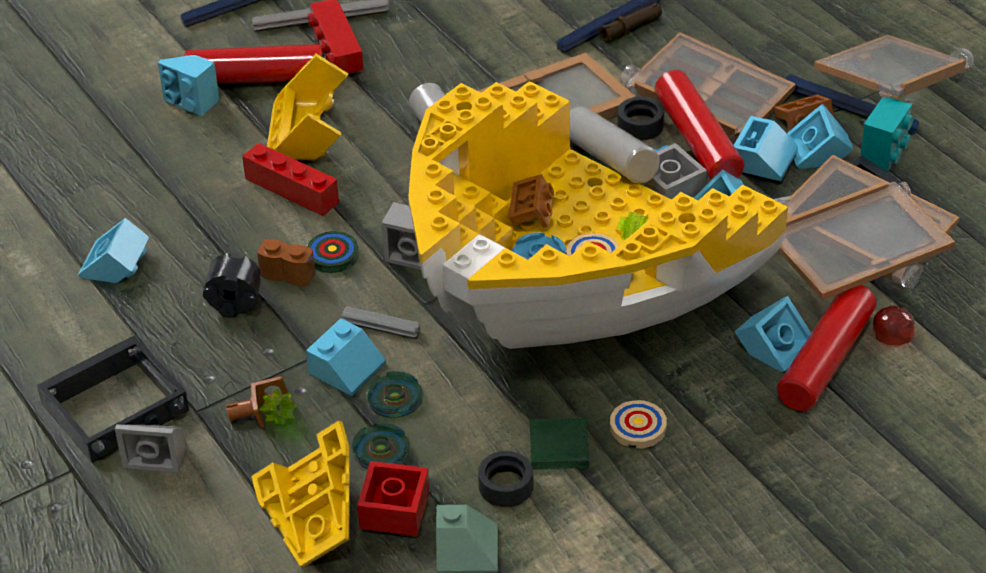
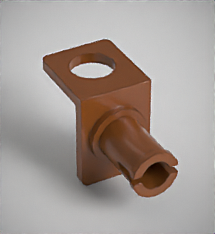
M279 376L251 383L252 396H250V399L226 404L227 415L230 422L254 415L260 428H265L263 404L289 397L283 377ZM269 386L280 388V391L275 394H267L264 390Z

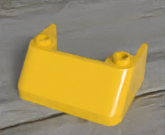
M315 54L276 97L273 104L267 147L297 161H315L318 158H323L328 148L341 136V132L321 121L320 115L324 111L330 110L334 103V99H332L333 91L344 81L348 73Z

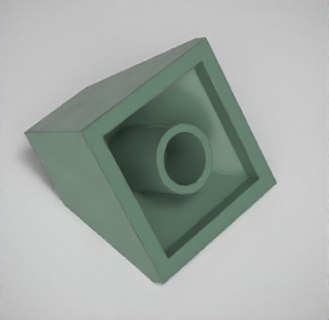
M437 505V573H498V524L468 505Z

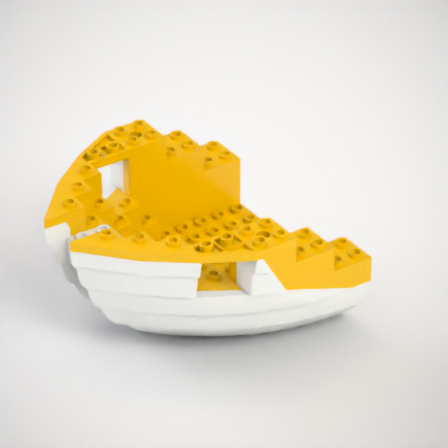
M530 81L516 92L495 82L482 93L460 83L425 110L412 150L409 207L423 278H427L430 291L433 296L438 297L440 306L446 313L450 311L456 320L463 323L471 317L479 320L481 323H484L486 332L492 339H497L502 346L509 349L568 344L624 335L672 320L712 301L748 278L778 251L786 232L788 207L744 185H741L730 196L712 188L699 200L682 192L671 200L571 150L570 101ZM542 174L546 182L550 183L554 189V198H552L551 205L552 216H550L549 227L543 228L537 218L529 222L513 225L508 218L513 183ZM536 232L545 233V236L551 238L552 235L558 237L564 243L566 250L568 244L574 238L590 233L604 234L613 238L619 244L610 253L587 241L570 257L547 244L529 260L512 252L516 241L520 237Z

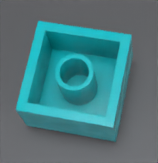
M883 96L864 123L860 156H864L886 172L889 171L893 163L897 164L901 151L903 149L906 150L910 143L911 135H908V130L911 128L914 118L911 115L912 104Z

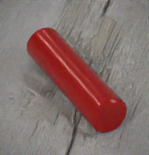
M320 44L186 50L184 56L197 55L214 62L217 85L291 81L315 54L324 58L323 47Z
M672 70L663 74L655 84V95L700 165L707 170L709 179L712 180L722 169L738 178L743 172L744 160L689 77L681 70Z
M859 285L835 295L777 384L778 396L785 405L797 411H808L815 406L876 309V298L867 287Z

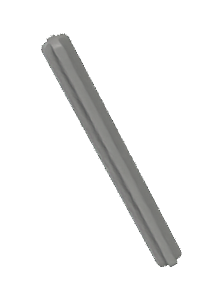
M365 0L340 4L346 17L389 10L388 0ZM311 9L256 16L252 19L254 30H263L309 23L307 15L311 13Z

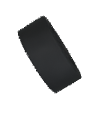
M639 96L626 99L618 107V127L639 140L654 138L662 132L664 127V108L660 102L649 97ZM635 115H645L653 119L647 121H636L630 119L629 117Z
M499 451L487 456L478 467L479 491L482 497L489 503L501 507L514 506L525 501L533 491V466L530 461L522 454L513 451ZM501 471H511L523 477L520 482L511 486L496 485L489 480L492 475Z

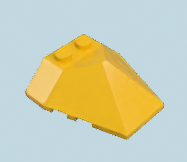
M339 420L316 434L320 448L290 467L271 463L252 475L260 506L267 510L272 518L270 521L274 527L279 528L284 536L283 541L301 567L307 566L349 540V444L343 423Z

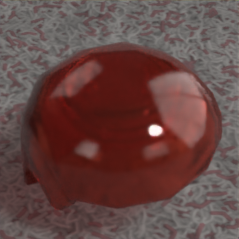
M891 305L881 308L875 313L873 317V330H875L876 339L879 342L887 345H903L909 343L914 337L915 321L913 315L908 310Z

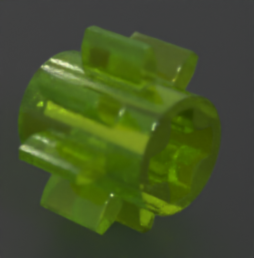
M629 212L626 218L620 216L617 229L622 232L621 238L624 240L628 239L648 221V217L635 212Z
M273 390V397L269 395L263 396L265 403L260 408V411H264L267 415L266 422H273L276 419L277 425H284L285 418H295L292 413L298 404L293 403L290 399L292 393L282 395L281 390ZM277 405H281L280 410H277Z

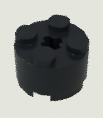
M227 253L211 261L202 297L211 307L219 311L220 315L231 318L235 314L245 313L255 306L261 283V270L248 257L244 256L243 259L230 257L231 254Z

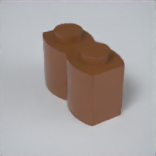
M266 239L257 251L258 265L261 270L260 276L272 281L284 280L295 286H309L316 274L313 250L307 246L299 244L288 245L280 240Z

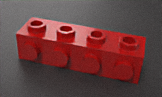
M325 0L311 3V13L307 15L310 27H313L316 41L320 40L319 43L323 47V54H326V60L348 74L364 70L362 50L339 1Z
M257 143L242 156L245 179L321 216L327 214L339 203L337 179L330 175L324 174L311 166H307L260 143Z

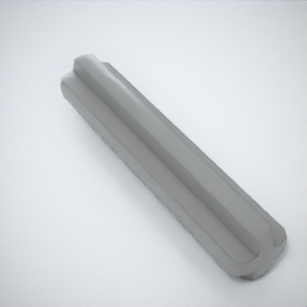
M349 306L345 307L342 313L343 320L359 326L416 338L420 331V324L411 320Z

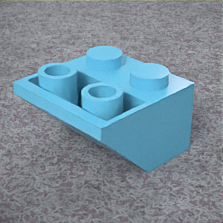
M197 55L163 59L158 62L164 101L200 116H203L220 101L214 62Z
M750 116L734 144L744 160V173L778 181L782 180L798 151V145L775 121Z

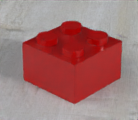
M370 461L357 504L359 529L418 536L430 492L428 468Z

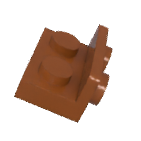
M813 95L774 107L775 117L787 122L789 132L821 104L833 115L832 101L820 95Z
M542 174L513 183L508 217L513 225L529 222L537 218L543 228L549 227L550 216H552L551 205L552 198H554V189L550 183L546 182Z

